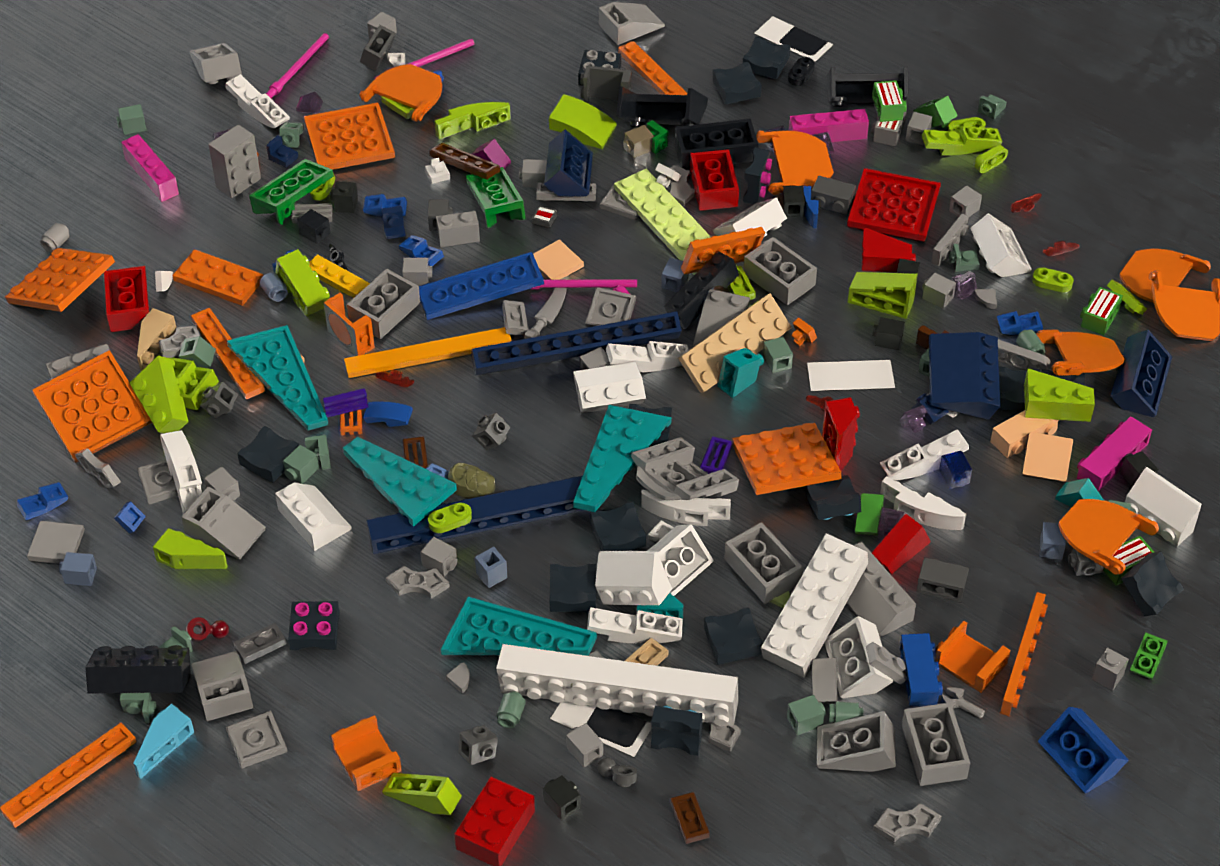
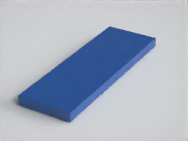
M529 252L419 286L420 302L427 320L543 285L544 279L533 253Z

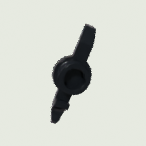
M329 244L330 252H332L330 260L349 271L343 261L344 253L337 250L332 244Z

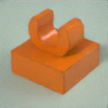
M798 317L793 322L795 328L791 335L794 338L793 342L799 346L804 343L805 339L813 343L817 338L814 328Z

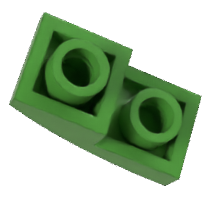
M861 494V512L857 513L856 534L878 536L884 495Z
M1145 632L1130 672L1152 680L1168 641Z

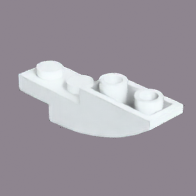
M241 74L226 83V89L238 99V105L262 124L276 128L290 119L266 93L261 95Z
M649 341L647 347L609 343L606 347L611 365L636 362L640 372H654L682 366L678 358L689 350L687 344Z
M957 429L923 447L918 443L880 462V465L886 475L893 480L918 477L951 464L950 459L969 450V445Z
M181 430L160 434L169 472L174 478L184 514L202 494V481L189 443Z
M888 476L883 479L880 495H884L885 499L894 503L893 512L901 516L907 514L918 523L947 530H962L964 528L966 513L962 512L959 508L948 504L940 497L929 492L925 497H922L917 492L901 485L900 482Z
M642 490L641 507L650 513L674 522L707 526L708 519L730 520L731 499L694 498L691 500H663L648 490Z
M590 607L587 630L608 635V641L644 644L650 638H653L658 643L681 640L683 618L639 610L636 615Z

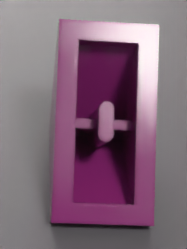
M495 139L480 145L471 153L500 165V168L506 169L511 164V160Z

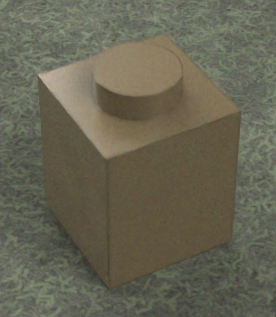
M645 125L625 132L623 142L625 151L629 152L633 158L651 152L654 135Z

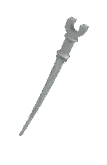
M568 276L560 280H568ZM567 288L554 289L546 304L535 315L536 324L525 333L524 338L539 337L542 328L546 327L547 324L553 323L562 307Z

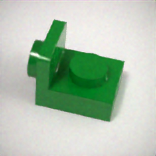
M651 120L647 123V128L654 135L652 139V152L656 154L668 146V130Z

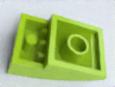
M563 94L549 116L550 130L562 132L566 129L582 144L603 149L617 126V123L601 110L580 99Z
M171 357L170 359H174L175 362L173 368L176 378L179 379V394L183 397L185 408L198 410L204 398L202 397L203 392L209 386L213 387L219 382L214 370L196 367L192 360Z

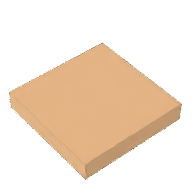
M560 239L533 254L539 270L546 280H560L584 267V261Z
M1029 432L1022 475L1065 483L1067 481L1073 439Z

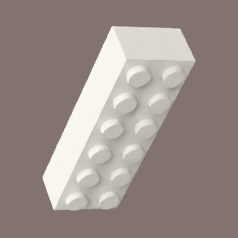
M827 533L825 534L761 647L763 659L805 678L813 663V659L818 655L868 565L867 551Z

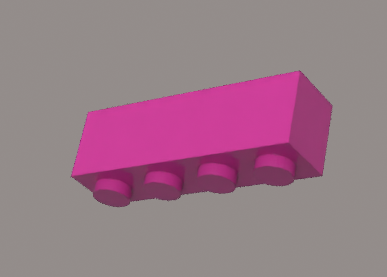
M865 109L794 115L789 118V131L810 134L824 143L867 139L869 120Z
M139 134L121 141L125 160L161 202L179 195L176 177Z
M1131 416L1125 422H1120L1114 433H1109L1100 446L1096 445L1087 458L1080 460L1077 465L1079 470L1076 479L1089 478L1099 492L1119 473V469L1123 464L1122 460L1131 453L1134 455L1149 444L1152 429Z

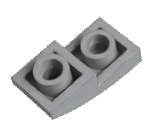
M837 658L813 659V695L822 704L838 702Z

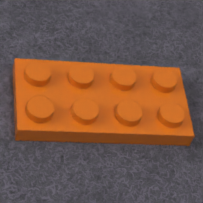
M762 227L749 228L744 231L694 240L689 244L681 270L684 275L698 272L718 251L733 258L735 263L744 262V256L761 245L765 231Z
M195 249L173 274V280L241 306L247 302L260 286V280L263 277L262 273Z

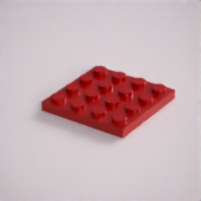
M864 168L848 217L847 226L858 229L868 228L879 233L925 242L941 183Z

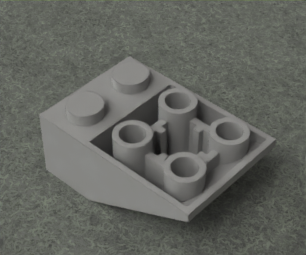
M612 2L599 7V26L617 45L665 26L644 4Z
M210 487L204 490L181 517L185 534L199 539L214 548H219L224 553L239 560L266 530L263 524L227 495Z
M237 651L191 663L207 721L253 709L249 687Z

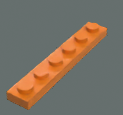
M634 41L618 47V53H621V57L660 95H687V92Z
M210 307L191 315L192 322L197 326L205 341L216 349V357L247 400L265 392L264 384L227 346V340H231V337Z
M1036 593L1004 695L1000 714L1009 716L1012 707L1017 708L1020 695L1016 694L1017 689H1023L1026 676H1023L1022 673L1023 670L1028 672L1032 659L1028 657L1029 652L1034 653L1037 640L1033 639L1034 634L1039 636L1043 623L1039 621V618L1045 617L1048 604H1044L1046 594Z
M119 723L0 807L1 813L14 828L18 827L137 742L135 736L122 723Z

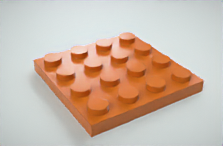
M379 103L304 116L305 126L317 164L330 169H338L395 158L393 145Z
M57 248L52 251L46 260L40 262L32 273L27 274L21 283L14 286L5 298L9 304L62 312L102 275L115 260L112 255Z
M110 350L32 389L33 394L75 463L79 462L75 454L80 450L88 448L94 454L152 423Z
M815 422L732 438L733 448L756 495L841 479V470Z

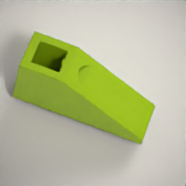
M168 528L153 546L156 561L174 569H226L228 567L225 553L221 549L208 546L199 539H192L181 531H174Z

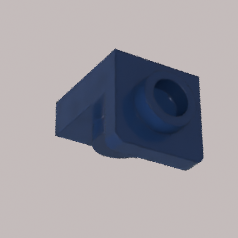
M279 135L269 141L266 146L268 160L285 168L299 158L297 151L283 145L282 137Z
M402 206L382 208L386 239L405 237Z
M926 393L916 398L915 401L917 403L912 407L913 411L919 408L930 425L949 413L947 409L931 406L930 394L927 396Z

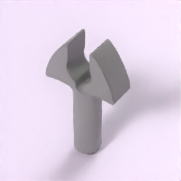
M946 688L945 694L954 699H949L943 694L941 696L942 704L951 703L953 709L961 708L978 718H982L985 714L983 709L964 700V689Z

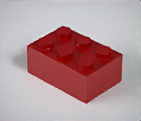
M729 149L690 153V173L699 211L738 207L739 187Z
M490 777L454 834L456 849L491 866H502L535 812L534 795Z

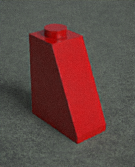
M863 228L862 271L896 273L900 259L916 261V253H912L911 244L871 229Z
M905 514L872 551V554L890 574H893L931 541L923 526Z

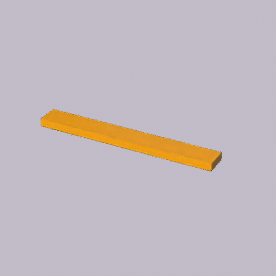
M505 327L344 358L348 378L470 355L473 348L511 342L512 340L510 334H506Z

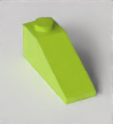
M393 773L382 790V793L386 796L429 813L451 815L462 797L449 777Z

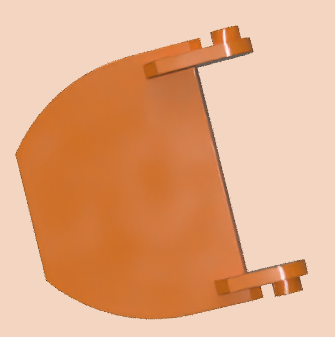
M412 64L401 65L380 74L364 91L360 92L359 97L362 101L368 102L375 94L414 108L412 121L418 122L423 119V116L439 100L442 93V80L440 75Z
M799 131L757 132L758 143L772 142L782 181L768 186V191L772 195L783 193V186H811L812 190L818 176L832 177L834 172L826 143L822 140Z
M1144 249L1133 254L1120 272L1119 277L1126 288L1133 294L1154 303L1152 280L1149 279L1150 272L1160 270L1163 285L1178 287L1190 269L1207 273L1211 266L1209 261L1167 249Z
M1154 270L1150 272L1149 279L1152 280L1154 305L1161 321L1176 337L1213 341L1220 334L1219 278L1212 280V291L1163 285L1161 271Z
M1040 330L1036 333L1043 344H1056L1064 361H1058L1052 365V371L1055 375H1080L1081 373L1103 372L1114 369L1124 363V357L1112 339L1090 333L1060 332L1059 330Z
M1079 499L1058 523L1063 537L1075 550L1110 570L1115 575L1122 574L1126 567L1122 561L1113 557V555L1136 529L1148 535H1155L1159 531L1157 522L1151 521L1118 504L1097 499Z

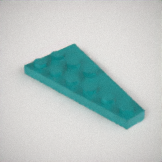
M288 325L227 340V346L307 431L328 425L327 416Z
M608 405L573 501V508L596 512L608 498L610 491L616 484L619 485L623 480V476L636 465L631 457L632 452L648 448L654 440L657 441L665 427L668 428L672 423V417Z
M358 436L343 447L344 455L356 468H360L367 479L372 480L377 490L391 504H395L398 507L399 512L402 516L405 515L409 519V523L413 527L457 491L456 483Z
M468 597L441 648V655H500L502 645L506 644L589 656L597 639V632Z

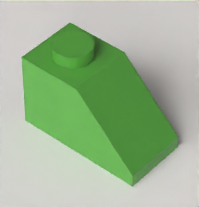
M949 96L925 102L913 110V112L932 116V127L940 125L942 128L946 127L952 119L958 116Z

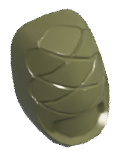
M457 463L450 468L448 473V480L456 483L457 491L454 494L471 499L491 495L496 487L495 478L487 471H483L476 466Z

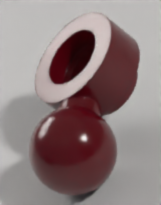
M196 617L187 624L185 631L190 635L192 641L200 642L209 634L218 639L226 637L229 633V626L222 620L215 621L210 625L206 619ZM199 627L201 633H194L193 628Z

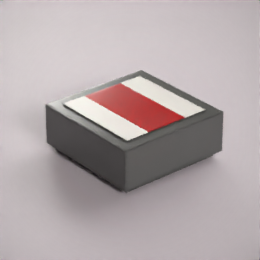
M538 206L532 217V224L551 228L557 217V210Z

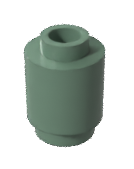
M1023 330L1019 333L1016 340L1019 347L1042 355L1045 354V345L1033 330Z
M511 691L503 695L496 715L498 718L497 723L500 726L512 729L519 723L526 704L525 699L520 693Z
M835 702V704H829V723L863 716V708L859 707L858 702Z

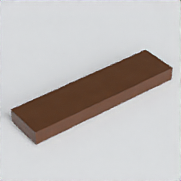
M443 142L429 150L430 157L439 158L440 161H444L447 164L484 179H489L500 172V165Z

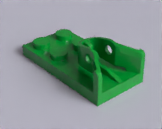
M304 159L249 195L253 213H276L277 222L283 225L284 219L292 214V210H295V202L334 177L333 169Z
M503 167L500 168L499 173L489 179H484L474 174L466 175V182L485 214L487 228H491L497 223L496 214L506 212L511 220L526 219L523 199Z

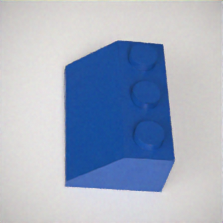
M1068 707L1038 740L1084 793L1092 791L1113 778L1129 761L1081 708Z

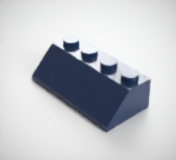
M566 129L549 143L544 185L550 192H554L558 196H587L590 190L593 152Z
M1147 329L1127 337L1122 354L1124 363L1118 368L1111 397L1123 410L1155 417L1158 412L1172 356Z

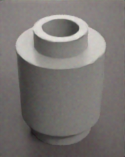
M55 223L42 235L40 240L41 246L48 252L60 248L70 238L69 229L64 224Z

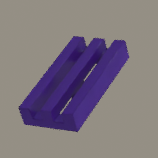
M365 388L323 398L327 418L368 408Z
M712 436L700 468L708 472V474L724 469L733 446V441ZM715 443H719L711 465L707 466ZM726 445L718 468H715L721 451L723 449V446Z

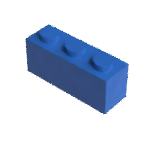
M929 633L901 635L899 651L901 659L906 665L907 680L905 681L909 706L937 705L939 695L943 694L942 682L937 679V676H939V664L934 662L933 657L936 655L935 643L931 642Z

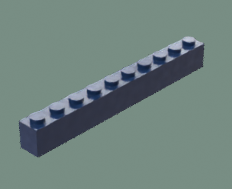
M676 311L473 348L471 358L476 376L579 357L600 347L606 352L608 343L639 346L648 344L649 341L661 342L677 339L682 329Z
M583 476L440 504L432 512L456 503H465L471 507L472 519L468 524L444 533H435L430 530L428 517L432 512L414 527L409 523V519L405 515L402 516L401 513L367 520V528L373 554L426 544L433 537L445 540L585 511L573 508V501Z

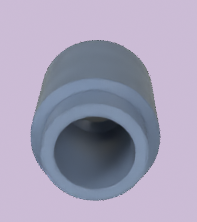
M274 272L263 275L260 280V287L268 297L276 302L285 299L288 294L287 286Z

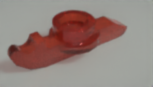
M1037 193L1016 201L1011 206V212H1020L1021 209L1025 212L1030 211L1034 208V204L1040 200L1042 194Z
M1058 241L1053 243V248L1049 246L1047 249H1043V253L1047 256H1057L1078 249L1079 244L1071 242L1066 244V241Z
M390 370V373L386 371L376 373L377 378L401 387H409L414 383V379L410 380L408 376L403 378V373L398 370Z
M808 395L806 397V401L819 406L823 411H825L826 402L833 401L829 396L819 398Z

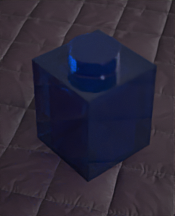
M958 451L942 455L939 470L949 489L970 484L972 468L963 452Z

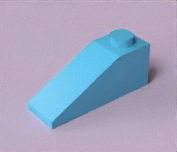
M173 704L161 710L153 719L133 764L139 779L144 777L194 733L191 719Z

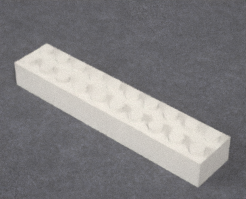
M506 644L502 645L496 668L501 693L515 691L531 699H549L557 703L570 702L578 706L591 705L597 706L600 709H618L626 713L639 712L648 716H653L655 706H669L673 709L693 710L697 713H703L702 723L708 722L715 723L718 726H734L738 706V677Z

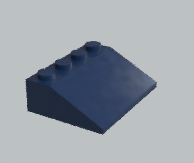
M980 332L929 335L931 406L987 420L993 416L1000 407L998 337Z

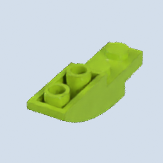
M483 102L450 109L449 116L435 120L436 136L438 139H442L472 127L476 131H480L510 120V104L506 102Z
M962 126L960 132L923 130L921 135L926 148L939 149L941 155L948 156L972 154L1002 144L998 129Z

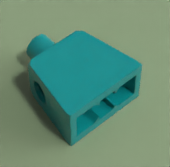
M748 348L725 355L717 387L732 398L756 381L759 366L764 364L763 356L758 353L754 354Z

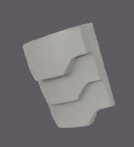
M681 437L632 452L631 455L637 466L636 479L649 492L663 500H691L697 497L723 496L737 491L739 479L725 469L707 474L692 463L695 447Z

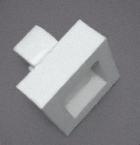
M439 158L432 159L431 165L425 166V172L432 184L450 179V173L444 161L439 162Z
M658 163L655 169L661 173L656 182L665 187L669 186L671 179L678 182L681 177L679 173Z

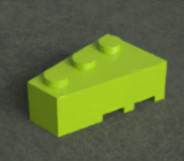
M299 249L277 258L275 273L287 286L288 293L291 292L293 294V301L307 317L324 309V302L330 298V294L327 288L322 287L317 272L312 271L308 258L302 255Z
M856 272L849 288L848 303L907 319L914 303L918 274Z
M158 355L130 382V385L157 431L160 433H170L181 430L189 421L183 397L179 394L178 385L180 383L179 379L175 376L173 368L175 366L174 359Z
M1027 368L1024 383L1025 418L1091 422L1095 406L1094 388Z

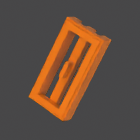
M362 409L357 410V426H354L353 412H349V426H345V413L340 414L341 435H345V432H349L350 435H354V432L363 434Z

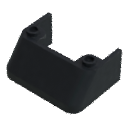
M831 67L827 74L829 103H833V107H842L844 104L874 103L872 98L874 82L896 80L899 88H902V99L906 101L908 98V67H904L900 73L835 74V67Z
M619 86L617 118L630 123L631 127H640L641 124H647L651 120L659 125H699L707 108L708 97L692 88H688L687 95L636 94L625 87Z

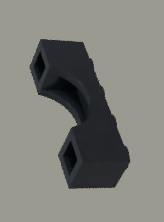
M718 251L664 305L667 313L677 311L681 328L685 330L699 316L701 301L710 289L716 286L727 288L739 276L733 258Z

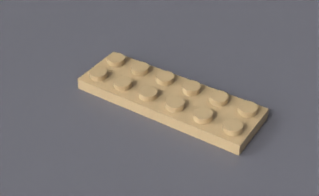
M769 293L678 359L699 392L703 393L718 383L725 355L743 348H748L754 354H757L763 350L765 341L779 338L792 327L771 293Z

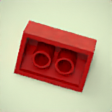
M139 266L105 271L106 314L110 331L131 330L149 313L146 267Z
M851 397L828 401L825 404L822 437L841 471L853 455V447L856 446L855 433L858 432L857 418L860 417L858 406H854Z

